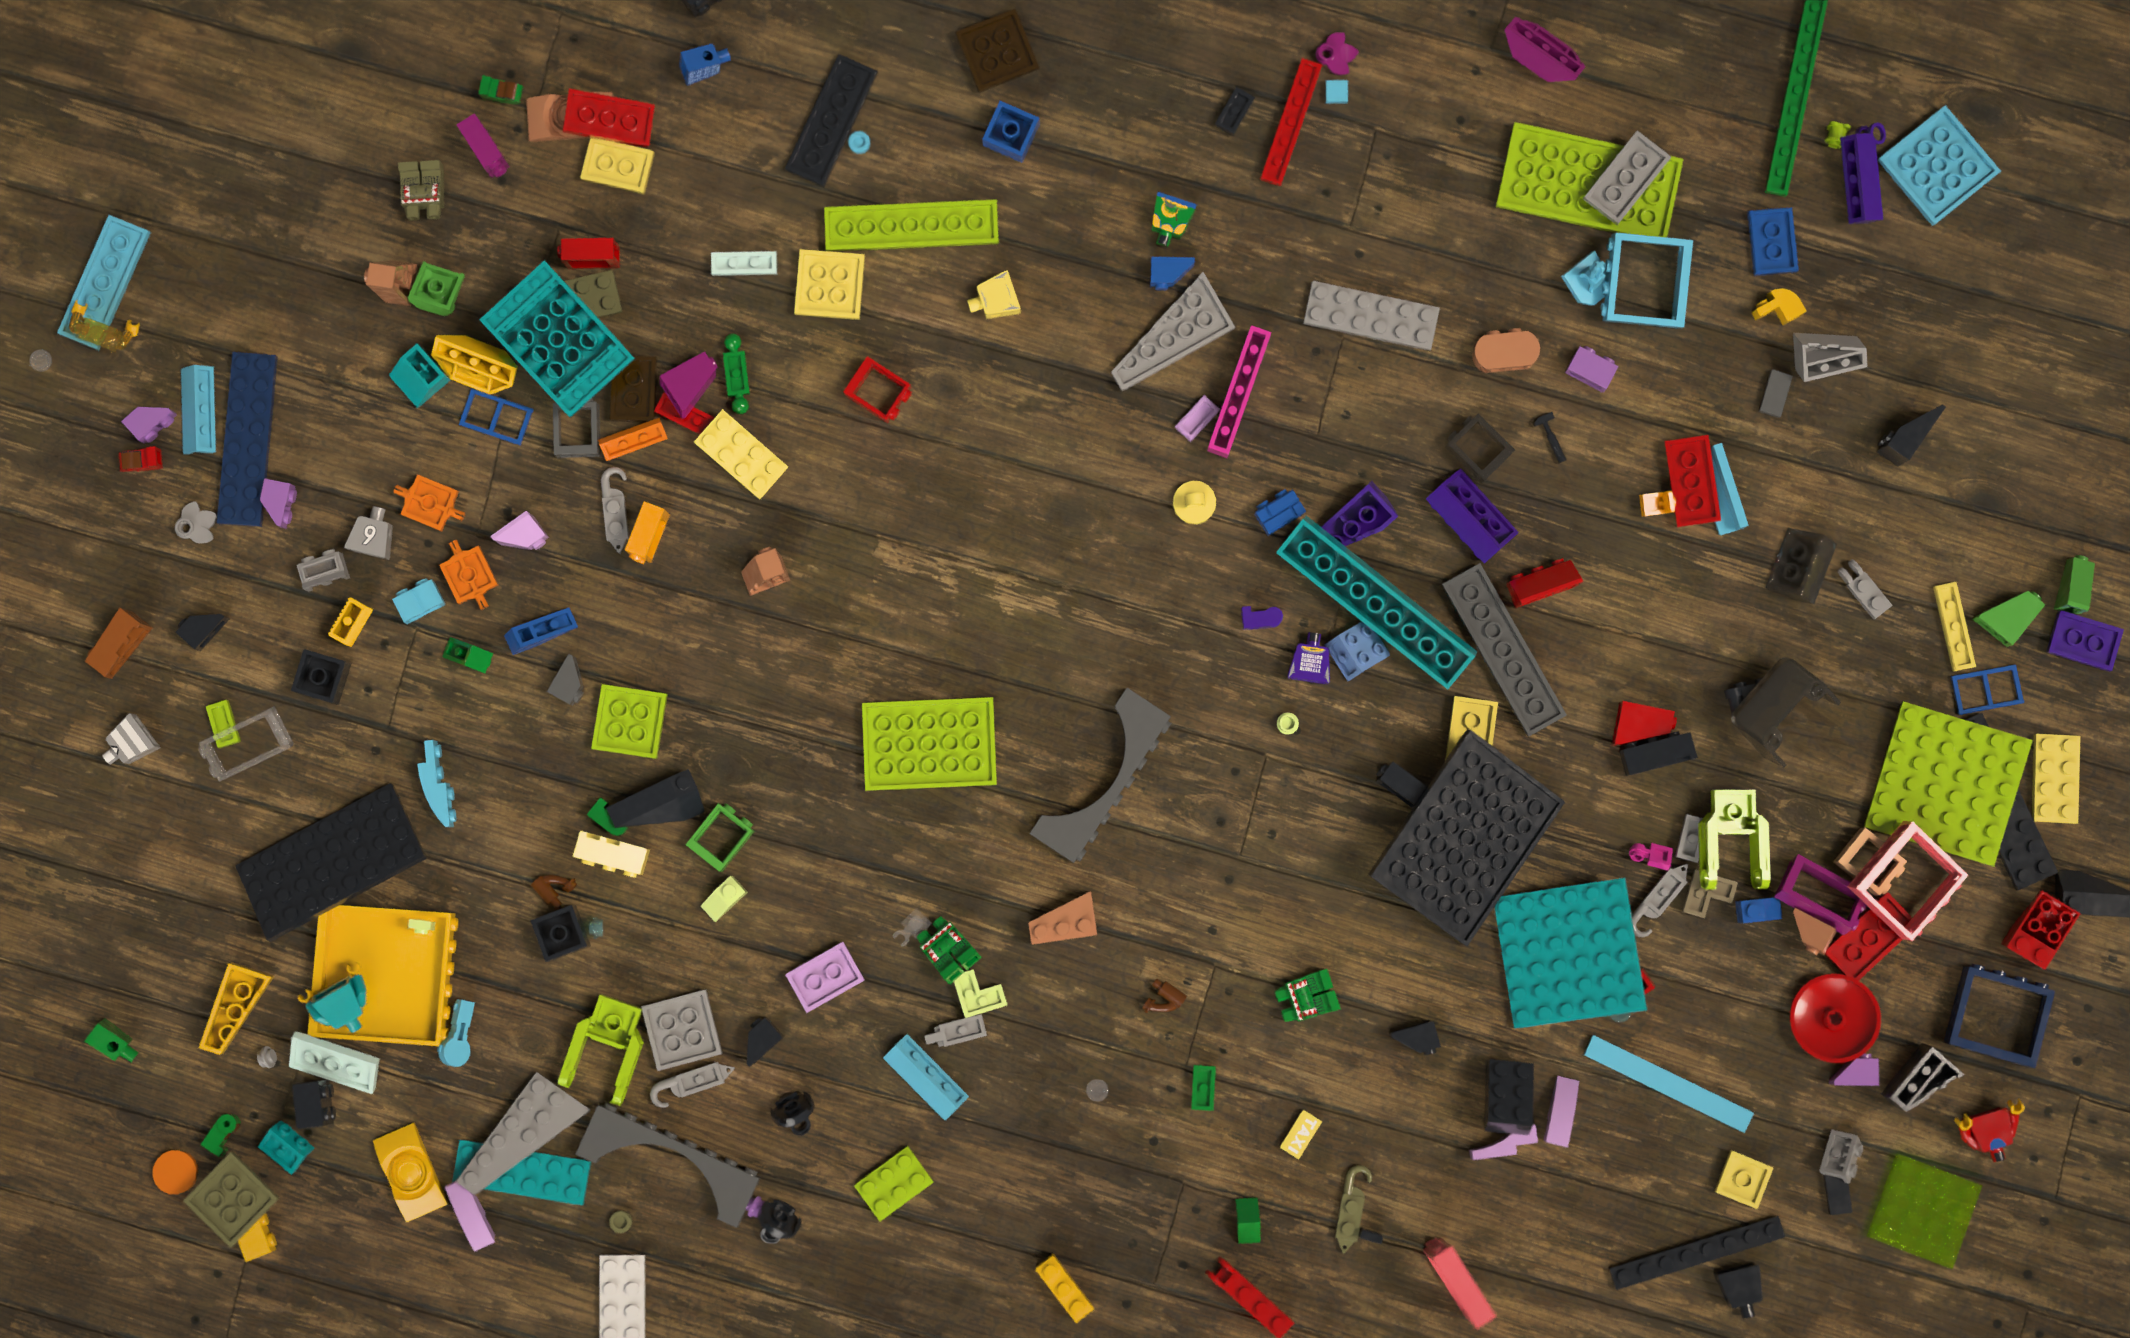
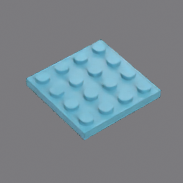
M1946 105L1877 160L1932 226L2001 172Z

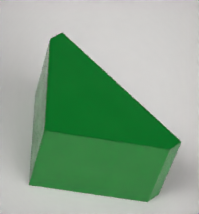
M1258 1197L1236 1199L1238 1244L1260 1243Z

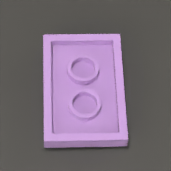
M844 942L785 974L806 1013L865 981Z

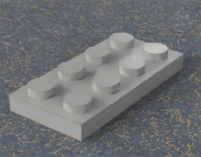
M1636 131L1583 200L1614 224L1618 225L1670 160L1671 156L1639 131Z

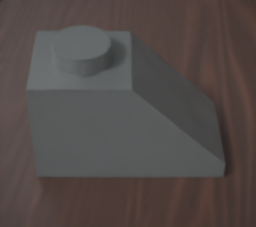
M568 654L547 692L573 706L575 703L578 704L583 697L584 692L582 690L584 686L576 657Z

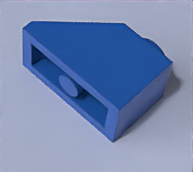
M1151 257L1150 287H1155V290H1168V287H1173L1194 267L1195 258Z
M1777 898L1735 901L1738 923L1782 919L1781 903Z

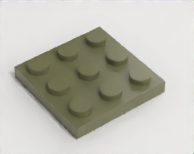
M230 1152L187 1196L184 1202L231 1248L280 1198L234 1152Z

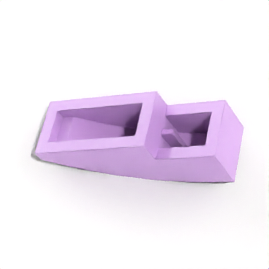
M1557 1076L1543 1141L1568 1147L1579 1081Z
M456 1181L446 1185L445 1188L473 1250L477 1251L494 1243L495 1234L485 1217V1211L477 1196Z

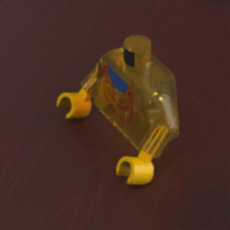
M78 300L75 301L69 323L70 331L76 334L75 339L116 353L117 349L123 350L133 336L138 335L140 323L132 325L131 320H127L125 331L122 333L111 326L86 317L83 318L88 304L86 303L85 306H81L78 304Z

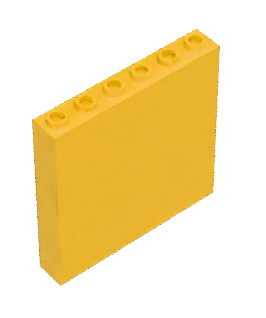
M339 905L318 916L312 992L316 995L347 976L352 978L353 975L348 973L346 967L349 965L351 972H355L357 970V962L362 967L359 975H362L367 990L366 1005L363 1007V1014L357 1017L362 1027L356 1032L351 1033L346 1025L338 1029L326 1026L315 1021L309 1014L308 1035L320 1038L439 1046L449 1034V1030L446 1028V1019L450 1018L451 1012L450 1006H448V997L452 996V984L449 983L450 975L454 973V962H451L452 953L456 951V940H453L454 931L458 929V918H455L456 913ZM409 919L436 922L435 931L428 930V934L414 933V928H408Z

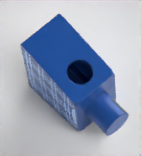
M709 44L681 52L679 67L686 84L690 85L718 74L721 63L731 59L727 48L716 51L714 45Z

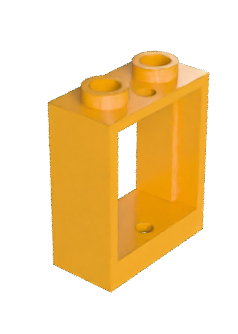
M645 501L643 502L625 551L630 554L629 558L641 564H644L645 561L652 562L670 516L665 509Z

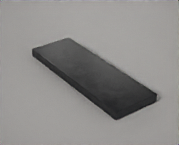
M838 54L789 158L785 171L825 188L878 75L877 70Z

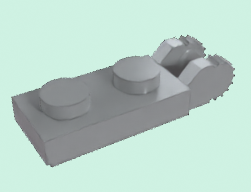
M1851 559L1848 564L1857 577L1853 580L1842 567L1838 570V573L1847 584L1846 587L1873 619H1876L1889 609L1892 604L1867 573L1863 572L1858 563Z

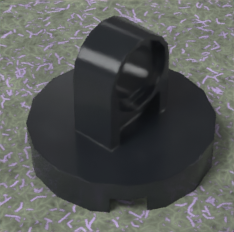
M792 1092L775 1102L776 1108L770 1111L774 1123L781 1127H790L796 1135L806 1134L811 1127L808 1117L812 1114L815 1107L811 1095L807 1092H803V1095ZM805 1121V1124H804L803 1127H801V1128H794V1126H795L796 1124H799V1123Z
M774 1200L773 1203L766 1201L758 1212V1220L763 1227L760 1234L762 1240L766 1243L774 1244L780 1239L794 1237L802 1223L801 1217L797 1218L794 1214L795 1208L781 1200Z

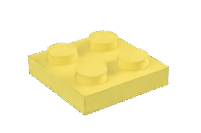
M1730 1150L1714 1192L1758 1209L1773 1167Z

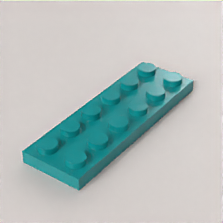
M463 1139L459 1141L452 1182L458 1180L484 1143ZM535 1151L484 1189L583 1206L591 1161Z

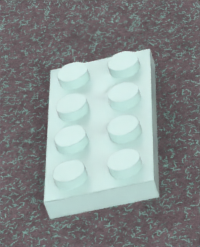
M295 1031L292 1036L289 1067L373 1094L376 1088L379 1058Z

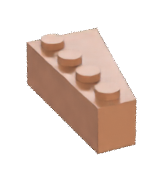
M393 260L373 262L369 264V269L365 270L364 281L385 302L411 306L408 296L416 280L418 264Z

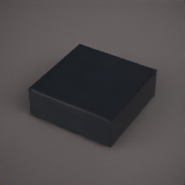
M1363 1228L1359 1230V1238L1382 1244L1383 1235L1381 1233Z

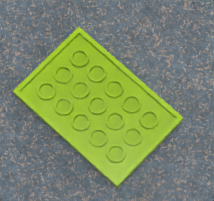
M993 697L862 703L865 791L997 785Z

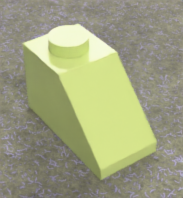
M730 876L706 899L701 907L717 922L748 892L734 876Z

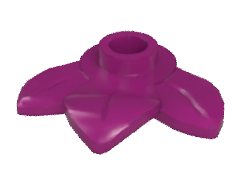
M1342 32L1331 34L1327 42L1321 44L1316 50L1317 61L1327 65L1332 73L1338 75L1349 74L1347 63L1351 62L1359 53L1356 48L1344 43L1345 33ZM1329 52L1330 57L1325 58L1322 53Z

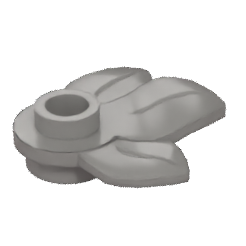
M191 502L182 509L181 518L175 523V532L183 539L191 538L195 543H208L214 539L209 529L214 525L217 515L211 511H200L197 502ZM188 524L190 529L184 532L183 527Z

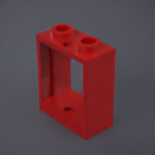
M614 238L561 239V245L557 247L558 258H561L562 263H564L567 269L620 268V247Z
M867 356L843 393L847 398L888 424L890 420L894 421L900 413L898 408L901 403H906L912 395L910 391L912 387L911 384ZM872 369L902 388L886 414L856 395Z

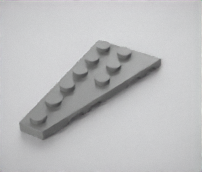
M1204 272L1199 275L1196 281L1188 287L1184 294L1155 323L1152 329L1111 371L1121 391L1130 388L1235 329L1234 324Z
M536 1072L456 1182L472 1194H478L497 1180L498 1177L515 1167L516 1164L530 1156L591 1110Z

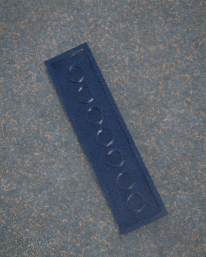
M232 353L217 524L262 527L264 505L260 501L264 479H267L278 360L276 355Z

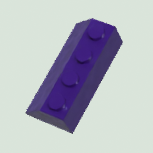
M1461 468L1426 498L1431 507L1441 515L1446 524L1459 535L1460 539L1470 547L1475 556L1483 563H1486L1519 533Z

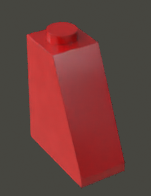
M1627 701L1619 702L1611 745L1617 746L1671 733V730L1675 729L1677 717H1674L1675 711Z

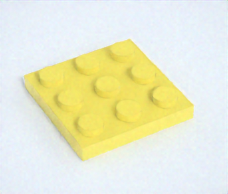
M800 249L795 315L860 320L865 255Z

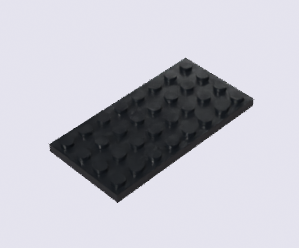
M390 783L239 863L235 867L264 935L269 942H272L427 859L395 786Z

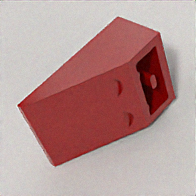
M2041 890L2012 925L2001 944L2046 970L2081 913Z

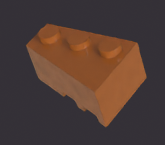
M119 608L96 645L88 652L85 662L104 677L112 679L153 627L134 612Z

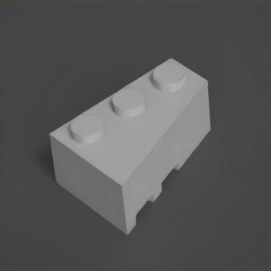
M1793 333L1795 371L1804 382L1867 367V349L1857 336Z

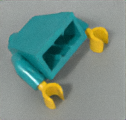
M356 962L357 970L355 972H351L349 965L346 967L348 973L353 975L352 978L347 976L316 995L311 990L305 989L308 994L306 1000L302 995H298V1000L306 1003V1008L315 1021L326 1026H332L334 1029L346 1025L351 1033L356 1032L362 1027L357 1017L363 1014L367 990L362 975H359L362 971L359 963Z

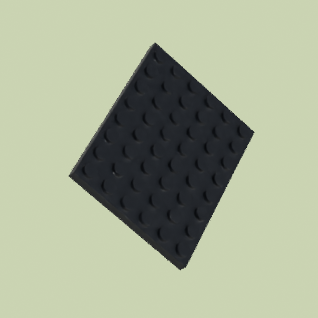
M1467 728L1368 875L1467 947L1565 804V801L1475 732Z

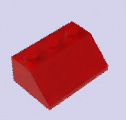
M1562 558L1552 562V567L1544 569L1543 566L1532 569V574L1527 576L1520 573L1510 577L1511 581L1506 585L1515 609L1581 584L1583 579L1572 561L1568 560L1565 562Z

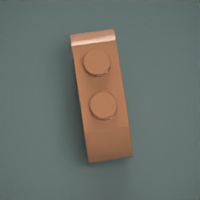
M1520 328L1510 329L1508 333L1501 334L1496 330L1486 332L1487 335H1483L1478 340L1472 352L1475 366L1483 373L1529 369L1537 360L1540 354V344L1535 335L1529 331H1521Z

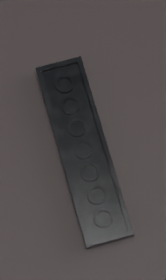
M1983 713L1966 719L1967 721L1989 727ZM2019 789L2017 790L1998 852L2016 891L2058 873Z

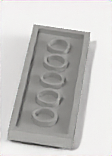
M1313 281L1303 324L1430 351L1440 308Z

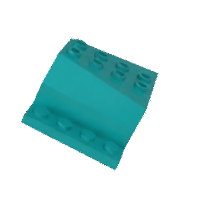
M545 260L480 319L487 329L570 418L635 359Z

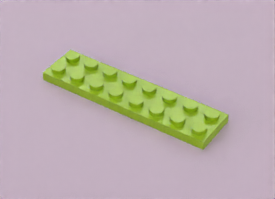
M997 200L824 207L826 251L828 252L999 244Z

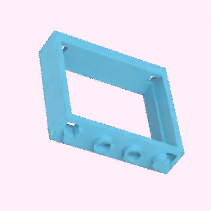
M1625 233L1611 234L1607 244V250L1610 251L1609 259H1606L1604 267L1605 272H1607V281L1603 282L1602 293L1605 294V301L1600 307L1601 316H1603L1602 321L1683 328L1685 325L1693 240ZM1622 241L1679 246L1672 319L1614 314Z

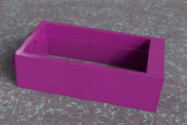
M1799 854L1790 860L1774 895L1775 898L1835 928L1842 935L1857 928L1860 921L1858 915L1867 906L1847 887L1850 882ZM1801 870L1855 900L1847 920L1792 890Z

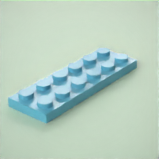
M108 215L57 333L59 335L100 350L151 232ZM78 300V304L81 306H85L87 303L88 307L84 316L80 317L78 326L73 327L74 314H72L71 310L75 301Z

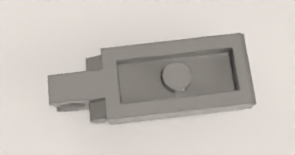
M982 1014L941 1024L938 1027H934L935 1033L925 1035L924 1038L926 1044L938 1042L939 1047H945L987 1036Z

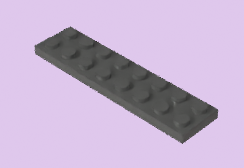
M1478 564L1442 584L1445 593L1527 737L1567 716L1482 565Z

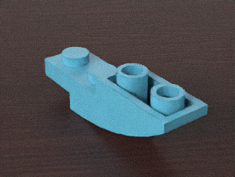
M435 740L424 741L426 763H418L419 777L424 794L431 809L445 827H454L457 817L456 810L452 809V800H454L455 794L453 787H450L449 783H441V779H444L443 767L439 765V758L442 757L441 745H438Z

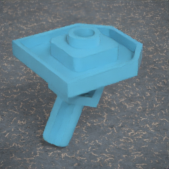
M1595 251L1590 252L1561 276L1576 301L1590 306L1595 305L1605 297V294L1602 293L1603 282L1607 281V272H1605L1604 268L1605 263L1600 260Z

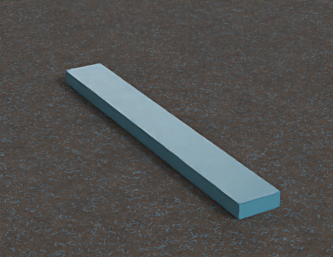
M1592 1035L1583 1054L1745 1133L1754 1114Z

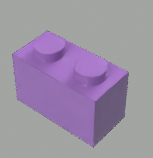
M1580 346L1576 350L1565 373L1603 393L1609 386L1619 366L1615 365V361L1606 356L1602 358L1596 355L1593 349L1587 346Z

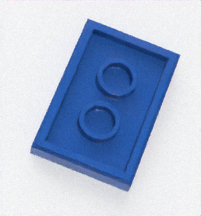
M1792 207L1748 211L1754 276L1798 272Z

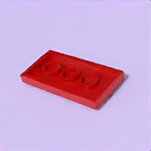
M569 88L562 132L648 148L655 104Z
M1709 435L1665 441L1671 491L1676 499L1675 518L1677 528L1720 522L1721 515Z
M1886 892L1877 900L1903 927L1912 919L1889 892ZM1870 908L1858 918L1860 921L1854 931L1851 930L1845 935L1841 934L1829 945L1825 952V955L1844 975L1855 978L1858 981L1903 940Z

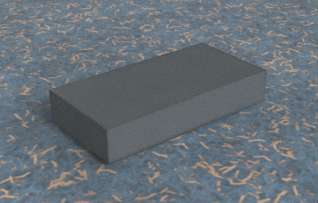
M1776 370L1770 371L1758 412L1778 418L1781 417L1792 381V375Z

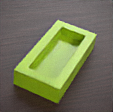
M229 700L206 706L217 747L223 748L241 742Z

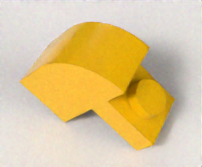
M1775 289L1766 295L1768 300L1765 299L1755 305L1757 309L1752 312L1755 320H1758L1775 311L1782 325H1785L1802 316L1807 311L1800 298L1794 292L1787 289Z

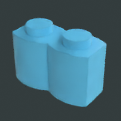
M427 578L420 580L415 584V588L409 591L407 588L396 593L397 597L392 599L404 623L409 624L446 605L432 579L429 581Z

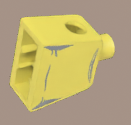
M1008 270L977 286L979 297L967 300L971 313L983 309L986 318L1021 313Z

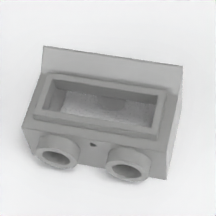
M332 549L323 552V556L316 559L314 556L303 558L301 560L302 563L297 565L303 589L309 592L313 590L312 587L330 585L333 580L339 578L349 579L350 576L342 553L335 552Z

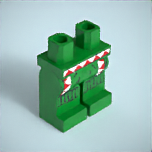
M939 917L933 923L938 932L931 936L925 930L917 936V939L921 944L920 948L939 971L943 979L950 985L965 972L951 956L952 953L966 970L982 957L951 922L946 921L943 917Z
M1327 968L1284 983L1283 987L1274 991L1277 1002L1289 999L1291 1004L1290 1008L1281 1010L1284 1022L1294 1020L1299 1022L1341 1009L1335 990L1315 996L1312 995L1333 988Z

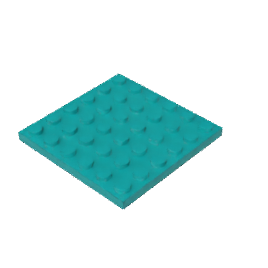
M1626 878L1501 896L1495 905V913L1514 1029L1647 1010Z

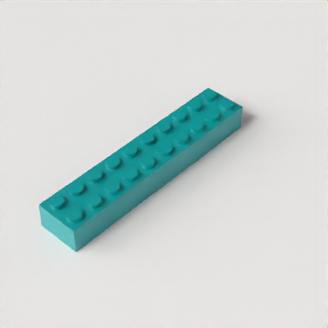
M1308 516L1301 520L1276 552L1447 690L1476 656L1477 651Z

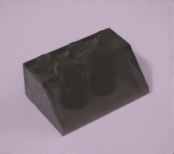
M1788 528L1765 588L1796 601L1815 604L1837 543L1823 534Z

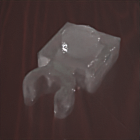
M916 908L901 922L905 928L896 931L893 934V938L895 939L900 934L904 935L905 941L901 944L904 947L909 943L911 935L917 939V936L932 923Z

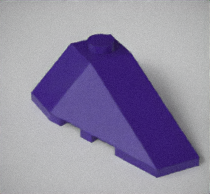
M1371 481L1321 528L1344 546H1347L1384 530L1399 515L1386 495Z

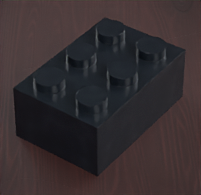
M1489 1060L1485 1074L1484 1131L1529 1135L1533 1127L1534 1063Z

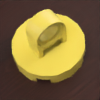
M1189 481L1177 489L1173 497V508L1175 514L1181 520L1188 524L1197 525L1206 522L1212 516L1216 508V497L1214 491L1207 484L1201 481Z

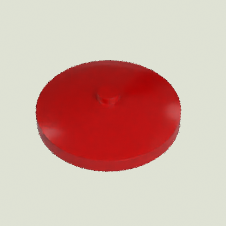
M1826 974L1810 980L1799 990L1791 1006L1790 1025L1796 1041L1809 1055L1824 1062L1844 1063L1862 1056L1875 1043L1881 1027V1012L1875 996L1862 982L1847 975Z

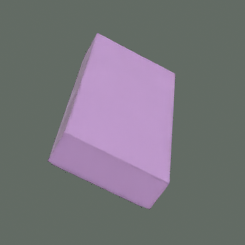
M1204 395L1175 428L1191 442L1215 417L1220 409Z

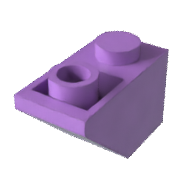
M137 407L121 422L139 441L145 444L146 442L153 441L163 427L170 426L177 414L169 408Z
M264 479L260 501L277 526L286 529L287 524H290L292 519V511L290 509L292 503L296 500L297 491L295 486L290 483Z

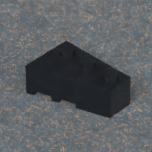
M1921 1043L1881 1092V1095L1896 1108L1908 1112L1928 1099L1931 1094L1939 1089L1942 1090L1948 1083L1962 1077L1964 1074L1935 1048Z

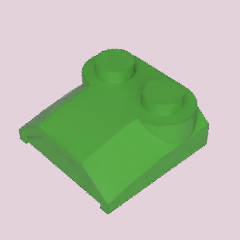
M423 261L409 293L408 301L419 309L447 316L455 309V301L465 274L446 270Z

